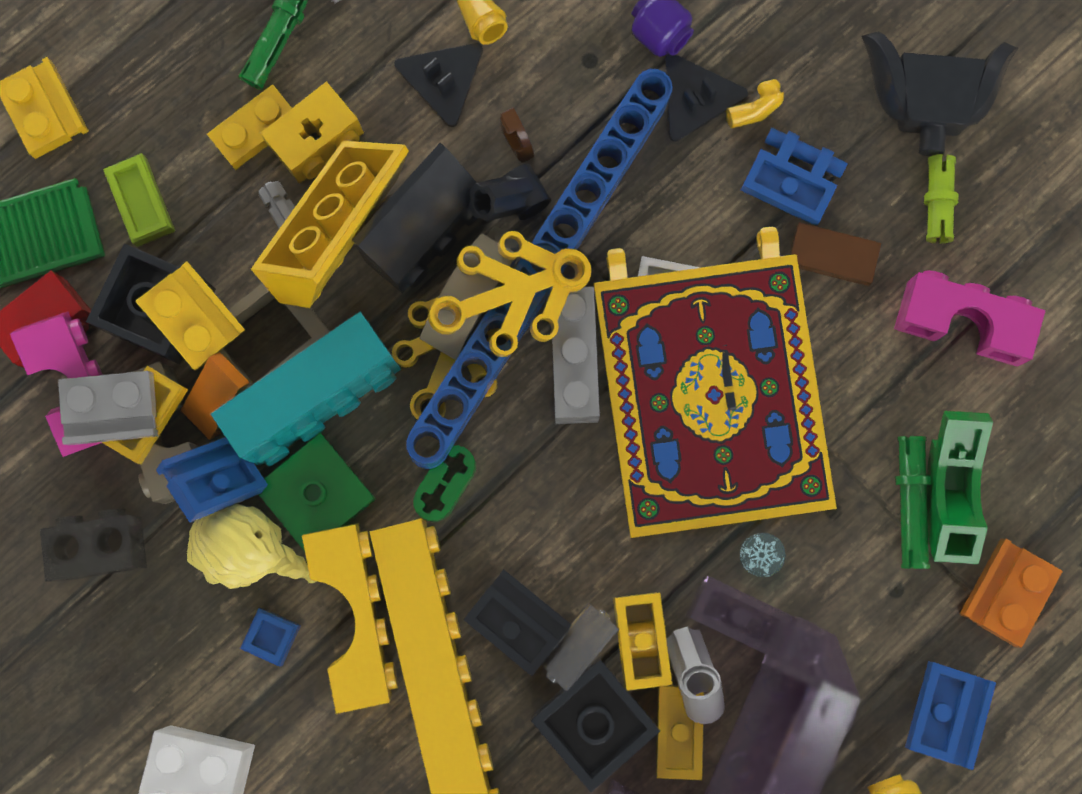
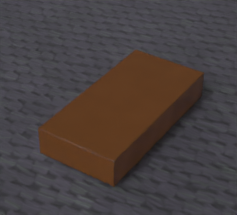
M799 222L796 226L789 255L797 254L799 269L870 286L873 282L882 243Z

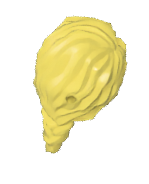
M234 504L196 520L189 531L187 562L203 572L206 581L212 585L221 583L230 589L248 587L251 583L257 582L270 573L289 576L292 579L303 578L308 583L317 582L310 580L308 565L302 556L296 555L292 548L282 544L281 528L256 507Z

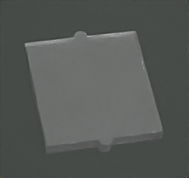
M590 604L584 608L572 623L571 628L542 663V666L548 671V679L553 683L557 681L566 691L571 688L619 630L609 621L610 615L604 610L599 612Z

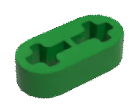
M459 445L453 446L446 459L439 466L430 469L413 498L414 509L422 519L430 522H439L446 519L456 506L476 471V461L467 448ZM460 454L464 455L463 463L468 468L466 473L463 475L457 472L449 483L444 481L450 470L449 466L445 463L449 457L456 459ZM442 484L446 487L440 498L441 502L445 504L441 512L434 509L430 514L426 513L427 504L422 500L426 493L434 495Z

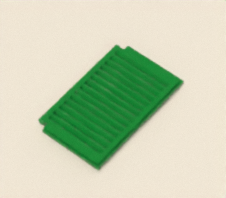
M76 178L0 201V289L44 276L49 271L57 272L106 257L87 187H79V182Z

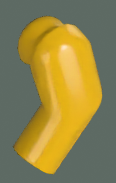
M776 79L762 82L757 88L760 95L759 99L754 102L727 108L726 117L729 127L736 128L766 119L783 103L784 92L780 91V82Z

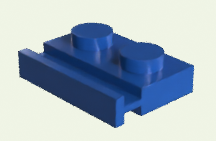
M226 437L162 460L156 469L159 475L163 474L167 479V488L189 523L259 495L268 485L255 464L241 459Z
M928 661L905 748L973 770L996 682Z

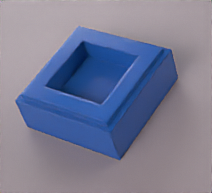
M258 608L240 649L279 667L283 666L301 625L264 608Z

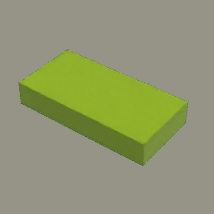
M142 153L103 169L132 244L138 247L175 232L147 158Z

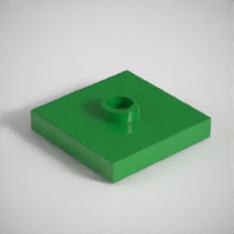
M319 433L264 478L268 485L259 494L304 552L302 535L345 526L376 500L322 433Z

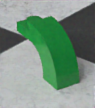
M944 411L938 439H932L927 466V476H931V485H927L928 539L935 562L979 564L988 529L981 505V475L993 425L989 413Z

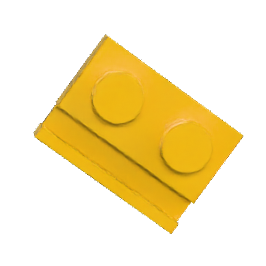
M48 57L42 59L43 63L35 67L30 65L0 81V98L28 153L35 159L71 141L72 136L80 132L82 134L88 132L54 63Z
M187 261L135 301L194 371L206 363L209 357L221 351L245 331L242 325Z

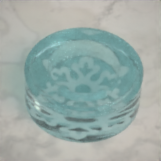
M754 534L743 542L740 549V561L743 567L754 576H772L782 568L785 562L784 546L772 534Z

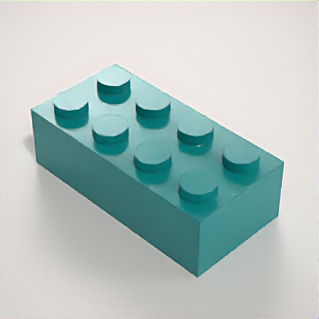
M359 312L212 412L211 416L241 459L259 466L265 463L267 466H272L290 453L287 449L289 446L301 438L306 442L325 429L323 423L334 415L338 414L339 417H343L355 410L361 404L359 398L372 389L377 393L390 386L397 379L394 374L400 371L401 368L369 322Z

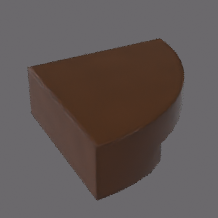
M514 107L501 113V131L518 161L524 163L535 157L528 135Z

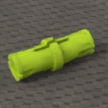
M943 154L933 155L928 158L929 186L928 192L924 195V205L928 206L926 241L930 243H936V238H940V244L954 241V206L958 203L959 194L954 191L956 157L949 154L946 155V161H942Z

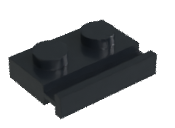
M504 569L463 619L531 676H533L572 626V624Z

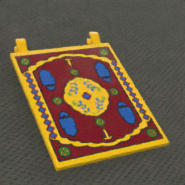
M765 227L757 233L756 241L761 257L759 260L627 278L624 250L621 248L610 249L607 253L606 262L610 281L596 282L593 285L630 538L837 509L797 254L780 256L779 236L776 227ZM723 352H728L733 386L724 387L722 375ZM734 392L736 410H728L725 393Z

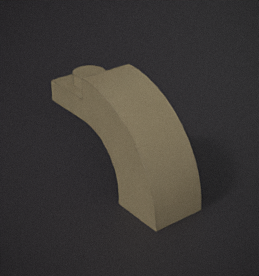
M494 226L487 235L481 233L471 245L480 248L485 256L514 269L521 259L519 257L515 260H507L499 254L498 242L507 231L497 226ZM505 240L506 250L512 253L519 251V244L516 240ZM467 253L463 256L466 266L471 268L478 266L479 260L476 255ZM457 266L438 298L452 296L462 301L504 284L480 273L474 275L464 274ZM443 309L438 312V319L442 324L449 325L453 323L454 316L451 311ZM487 311L465 319V322L458 331L448 335L436 332L427 319L420 339L456 360Z

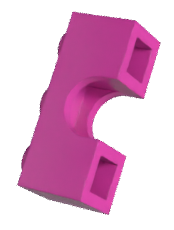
M937 271L918 272L907 282L895 323V330L935 342L948 333L952 317L961 315L971 319L979 329L980 341L976 352L977 355L1016 367L1033 359L1046 310L1033 307L1032 301L1019 296H1007L1004 298L990 294L991 290L980 284L966 283L965 285L950 282L947 275Z
M69 312L18 328L10 333L27 375L47 369L59 371L67 378L103 375L95 359L88 360L82 346L88 343L86 333L80 320H72ZM60 406L51 409L45 416L62 457L102 443L62 444L64 427L61 424Z

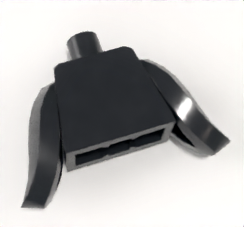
M879 31L861 36L869 55L877 98L883 110L890 118L898 121L900 131L920 133L919 154L923 156L944 155L946 136H958L968 126L978 124L988 114L1000 90L1009 62L1019 49L1004 42L995 48L986 59L905 52L900 57L893 43Z

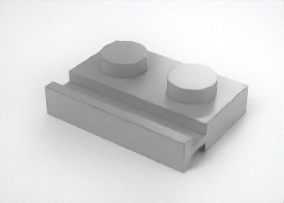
M140 371L58 379L61 424L64 427L62 444L78 445L158 437L155 422L157 413L153 372Z

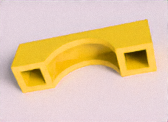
M359 523L302 535L310 580L326 583L340 591L350 603L355 617V635L350 648L340 658L332 662L327 669L336 714L390 703L392 697L391 690L398 688V681L394 662L386 663L383 646L390 644L385 618L377 619L374 602L381 601V593L377 575L369 576L366 558L373 557L368 531L361 532Z

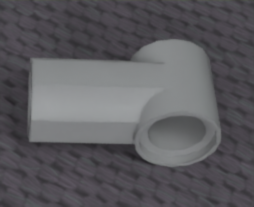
M689 627L674 630L669 638L666 639L668 656L682 695L685 712L696 723H712L722 716L725 709L720 675L714 669L700 630H693ZM700 692L709 693L705 696H696Z

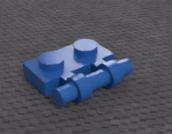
M771 128L764 143L779 149L775 156L765 150H760L741 191L817 226L837 188L836 184L822 177L827 172L841 178L848 163L834 157V152L825 147L819 150L800 141V136L791 131L785 134ZM790 156L812 165L811 172L788 162Z

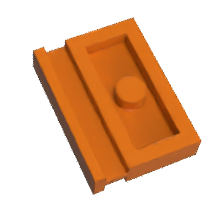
M1004 538L999 540L960 615L972 620L978 626L1014 647L1022 648L1063 571Z

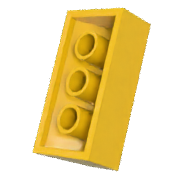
M355 141L341 142L251 268L253 273L279 303L310 308L314 301L319 298L323 288L335 270L343 263L344 257L353 246L352 239L369 222L398 180L409 152L405 145Z

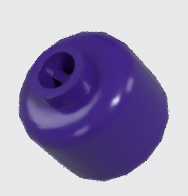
M639 0L631 13L635 18L632 24V35L656 56H664L668 53L672 56L676 55L687 44L694 32V29L691 28L692 14L676 0Z

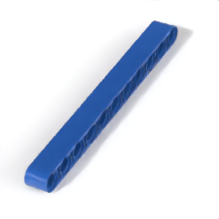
M648 69L636 78L531 242L532 244L554 254L562 249L578 250L666 109L673 89L672 81L664 71ZM645 90L654 91L659 95L660 99H647L642 92ZM624 123L634 124L639 132L636 134L626 133L621 129L620 125ZM603 156L612 157L617 161L618 166L615 168L603 167L598 159ZM581 190H589L595 194L597 200L592 203H585L577 198L576 193ZM559 224H567L574 229L576 234L570 238H562L555 233L553 228ZM523 258L520 259L515 267L516 270L529 276L538 273L532 268L531 262ZM562 265L561 273L564 272L567 265ZM550 288L535 293L532 304L518 332V343L550 294ZM509 303L487 311L410 431L406 440L407 451L412 462L418 467L433 469L446 459L511 356L498 357L493 354L489 342L485 338L489 330L501 328L510 307ZM510 339L505 344L497 347L503 351L509 350L511 348ZM470 364H478L485 369L487 374L483 380L472 383L462 376V371ZM447 400L458 401L464 409L462 414L454 420H447L438 412L440 405ZM431 436L439 441L440 448L438 452L431 457L419 456L415 452V445L420 438Z

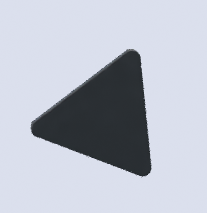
M472 43L396 59L394 66L449 127H455L458 124L483 53V47L480 43Z
M667 54L665 58L666 74L672 81L673 89L668 101L669 133L672 141L677 142L726 112L727 108L734 107L747 98L748 91L746 88L678 55L672 56Z

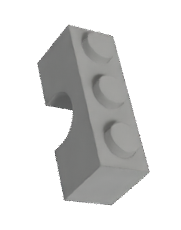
M594 286L583 287L577 292L569 293L558 319V332L552 338L556 424L598 423L595 300Z

